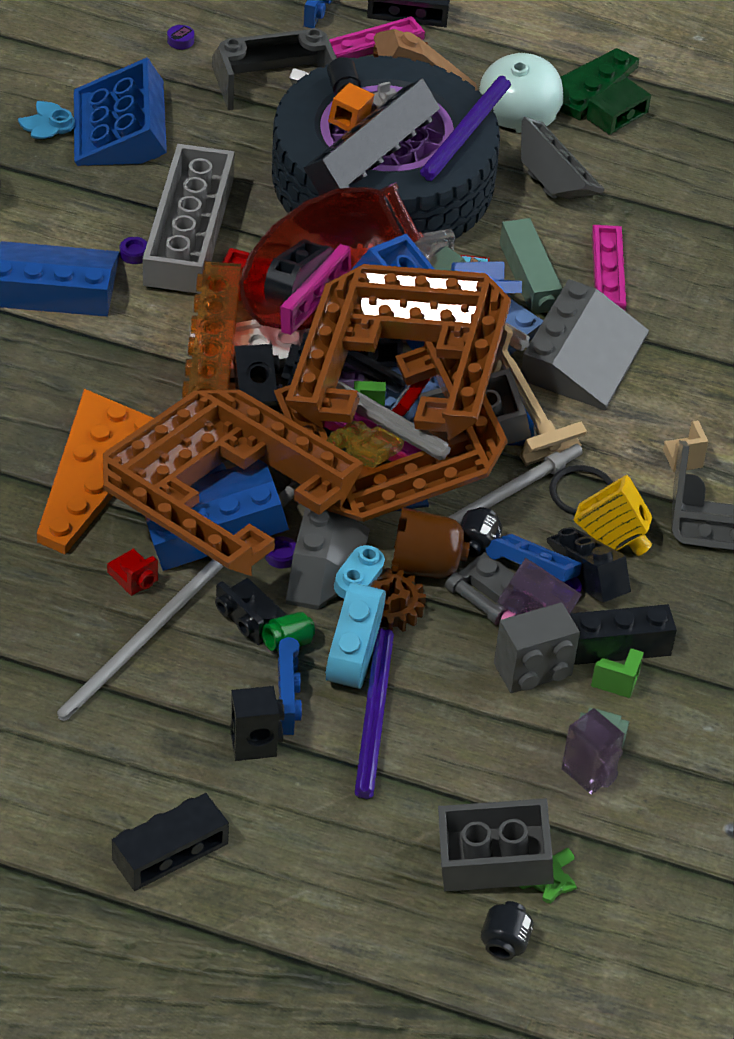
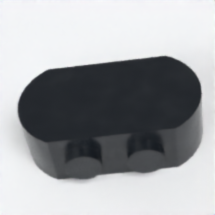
M303 239L274 258L269 266L264 284L266 301L269 304L280 307L327 259L334 249Z

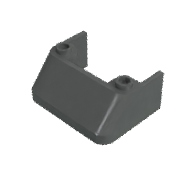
M310 28L300 31L228 38L222 41L213 53L212 68L229 111L233 110L234 74L317 64L318 68H324L326 64H330L337 58L327 34L318 28Z
M679 440L673 485L672 532L675 538L684 544L734 550V505L704 501L706 493L704 482L697 475L686 473L690 446L686 441Z

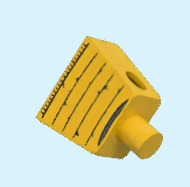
M628 475L623 476L579 503L573 520L594 539L616 551L628 545L637 556L644 554L652 546L651 541L645 536L651 524V512Z

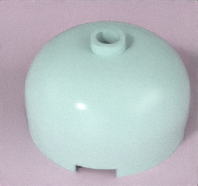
M515 53L498 59L485 71L479 87L482 95L499 76L503 75L506 77V80L511 82V87L493 107L499 126L516 129V133H521L524 117L543 122L546 126L556 119V114L563 105V86L560 75L550 62L534 54Z

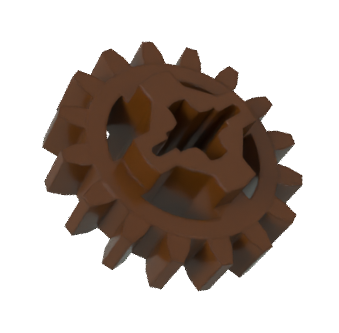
M386 568L385 574H380L377 580L371 583V587L386 591L384 611L379 629L386 627L387 630L390 629L393 632V627H398L404 632L406 631V623L415 626L417 625V617H423L426 594H423L422 584H415L414 575L405 578L403 577L404 570H399L397 574H392L391 569Z

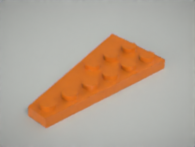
M84 389L37 531V543L66 555L113 497V495L104 490L103 453L154 419L153 417Z

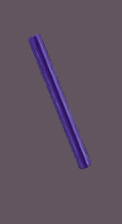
M499 76L422 167L420 174L427 181H432L441 172L511 87V82L506 80L505 76Z
M381 628L378 630L373 650L355 784V795L358 798L371 799L374 796L394 633L390 629L384 630Z

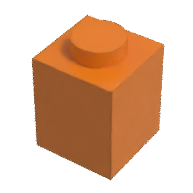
M348 83L333 98L328 122L346 131L351 130L370 114L375 94L352 83Z

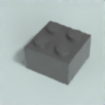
M562 602L500 620L494 665L510 693L531 690L538 685L551 681H561L572 675L580 631Z

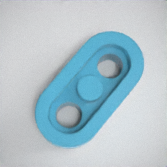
M369 545L359 546L354 549L336 574L334 590L337 595L345 599L346 591L351 582L371 587V583L377 580L382 573L385 561L383 553L376 547Z

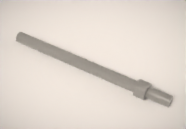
M574 444L560 453L554 452L544 458L543 463L448 517L460 524L463 515L468 510L479 507L490 508L547 474H556L564 469L568 462L583 454L581 446Z

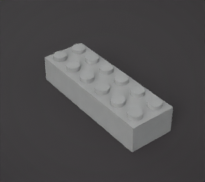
M177 144L143 256V286L202 294L234 180L235 151Z

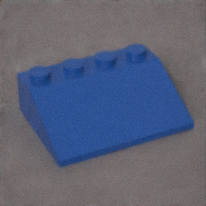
M148 57L74 89V162L77 166L142 164L167 153L164 81Z
M1 241L0 307L108 317L120 251Z
M259 459L245 470L236 466L202 477L190 486L199 492V503L191 509L233 535L249 523L269 536L289 530L269 468L266 463ZM145 516L163 571L208 556Z

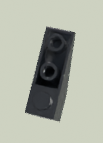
M573 527L563 528L558 534L547 538V543L554 552L582 563L580 575L577 578L587 594L604 603L631 592L625 555Z

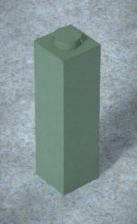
M531 219L502 222L500 246L515 280L522 281V296L529 311L533 314L549 312L563 288Z

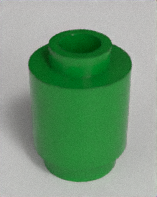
M304 612L271 619L269 624L263 626L262 630L266 647L270 651L276 650L278 652L279 642L284 638L291 637L299 642V647L309 645L315 635L314 622Z

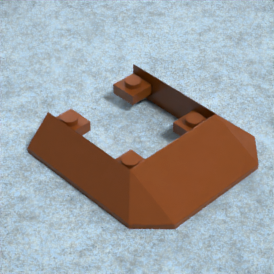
M363 264L325 284L285 399L286 405L322 429L325 421L352 423L360 400L358 390L336 389L349 350L375 352L379 338L437 342L435 348L437 358L460 359L449 399L421 396L414 417L415 429L447 432L449 441L478 421L511 305V299L486 273Z
M424 341L425 346L395 356L397 366L407 386L435 376L444 397L449 399L460 359L437 358L435 349L437 342ZM290 385L274 390L276 399L285 417L330 442L324 427L323 429L286 405L285 399ZM486 394L478 421L448 441L447 432L427 430L447 442L451 448L450 453L444 460H438L426 452L420 451L375 467L365 445L345 451L362 461L363 469L342 507L339 508L333 504L327 511L365 522L487 478L508 442Z
M201 390L191 392L104 452L103 481L106 492L228 569L252 576V566L275 549V539L250 523L233 535L191 509L199 503V492L190 486L226 460L245 470L259 459L301 484L294 490V500L320 515L333 504L339 508L342 507L363 469V462L241 390Z

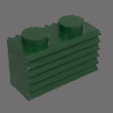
M626 77L621 82L613 83L609 89L607 88L605 91L591 96L588 101L586 118L592 124L595 123L596 127L599 126L600 129H603L604 132L610 135L648 113L651 94Z

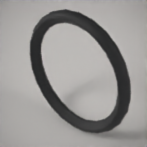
M587 465L568 466L557 472L551 479L549 486L551 498L559 508L575 515L577 509L563 503L556 493V485L559 479L570 472L585 471L598 475L607 485L613 483V480L606 473Z

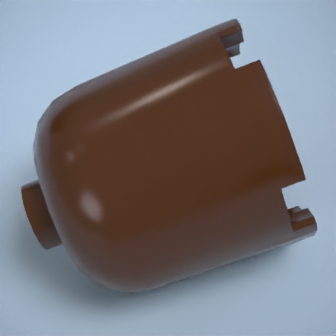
M402 508L391 571L398 573L399 570H404V574L446 579L457 571L460 561L467 562L470 543L464 542V531L456 520L445 516Z

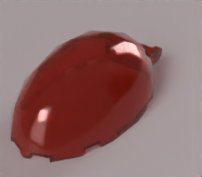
M392 183L381 190L368 187L334 189L304 201L273 224L250 252L240 274L239 288L243 309L260 325L281 330V308L266 301L264 295L265 279L273 259L303 239L322 246L332 247L334 250L340 244L349 246L351 249L352 269L369 248L403 235L384 199L385 196L405 234L407 233L414 243L423 238L422 232L417 231L397 192L399 188L397 183ZM316 310L296 331L310 329Z

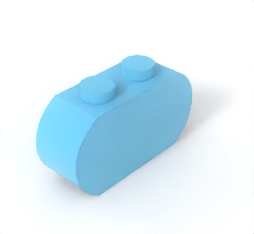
M353 582L350 583L346 591L328 656L326 681L361 689L383 616L386 597L385 590Z

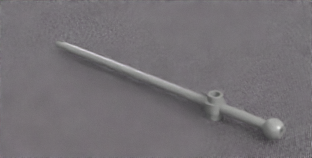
M292 479L291 483L279 494L283 508L294 498V490L301 485ZM212 559L57 711L58 718L62 721L68 720L224 566Z

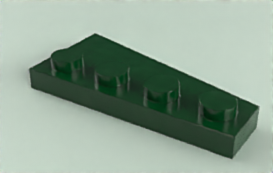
M615 48L561 76L563 105L559 111L580 121L587 115L588 101L591 96L601 93L607 88L609 89L613 83L621 82L622 79L624 80L638 68L639 58Z

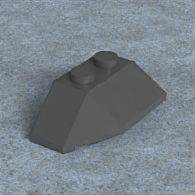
M527 117L523 118L521 128V161L529 169L528 174L544 185L543 190L546 194L553 198L559 196L566 199H576L603 193L604 187L594 179L543 122Z
M306 507L293 554L286 604L319 610L327 604V601L337 597L338 595L334 590L336 574L354 549L367 545L370 529L358 520L327 510L318 515Z

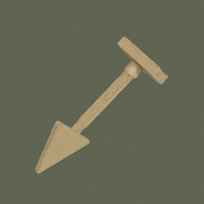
M505 324L492 373L500 371L501 366L504 370L511 368L523 405L536 426L537 436L526 439L520 454L524 465L527 466L542 461L554 452L560 453L574 444L581 446L578 437L587 433L582 421L556 429L552 421L547 419L517 363L508 352L513 331Z

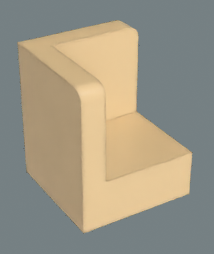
M697 420L691 422L688 438L664 442L663 451L673 472L676 470L679 440L686 441L690 446L686 470L703 468L709 441L700 422Z

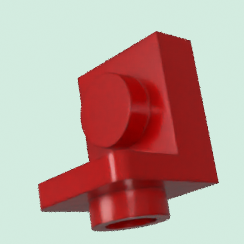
M133 548L107 563V573L133 596L143 589L150 588L158 581V560L154 556L144 559Z

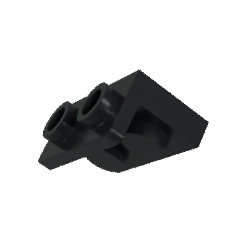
M248 577L231 588L223 581L216 585L215 604L218 611L223 616H228L237 625L239 631L244 636H249L258 646L264 642L262 636L263 626L269 624L271 619L287 615Z

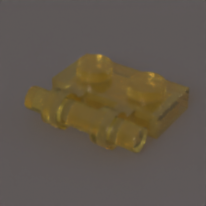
M352 421V423L344 425L343 428L333 431L326 441L340 449L347 448L345 452L362 461L364 467L374 468L399 453L405 440L379 426L371 429L363 421Z

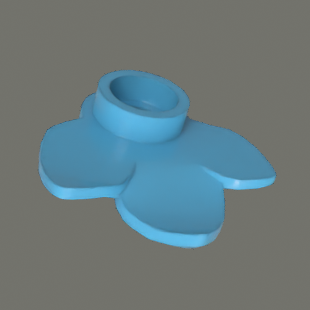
M46 101L36 102V115L18 118L20 126L24 130L31 132L32 138L46 139L56 134H65L75 126V119L69 110L61 108L58 104Z

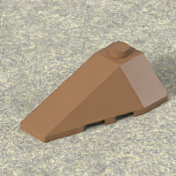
M391 29L375 34L374 41L378 56L410 58L411 61L419 60L430 63L431 66H439L446 69L448 73L452 72L460 76L463 81L466 80L473 85L475 91L478 90L473 80L413 33Z

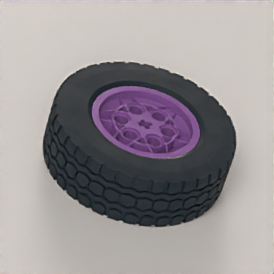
M393 56L350 58L355 64L361 82L360 88L375 93L378 92V84L390 82V89L394 88L398 92L404 86L423 78L440 109L431 116L433 118L431 123L420 129L417 127L415 129L417 134L405 142H399L401 148L388 156L384 155L385 161L373 169L368 168L366 170L368 175L354 184L351 182L349 184L351 189L337 198L332 194L322 199L304 170L307 164L348 132L328 122L332 101L336 96L327 74L329 64H326L324 68L319 67L311 71L309 75H304L287 90L279 102L273 122L272 180L277 198L290 217L293 216L294 221L300 226H305L307 231L319 233L323 240L330 243H338L339 245L342 244L352 248H357L358 244H362L364 248H368L370 244L377 246L407 233L419 250L423 251L430 249L431 246L435 248L446 244L448 240L453 241L462 236L463 232L469 231L483 217L494 193L500 147L499 125L493 109L432 181H427L420 174L422 167L482 97L479 90L475 91V87L466 80L463 81L460 76L452 72L448 73L446 69L439 66H431L427 62L411 61L410 58H393Z

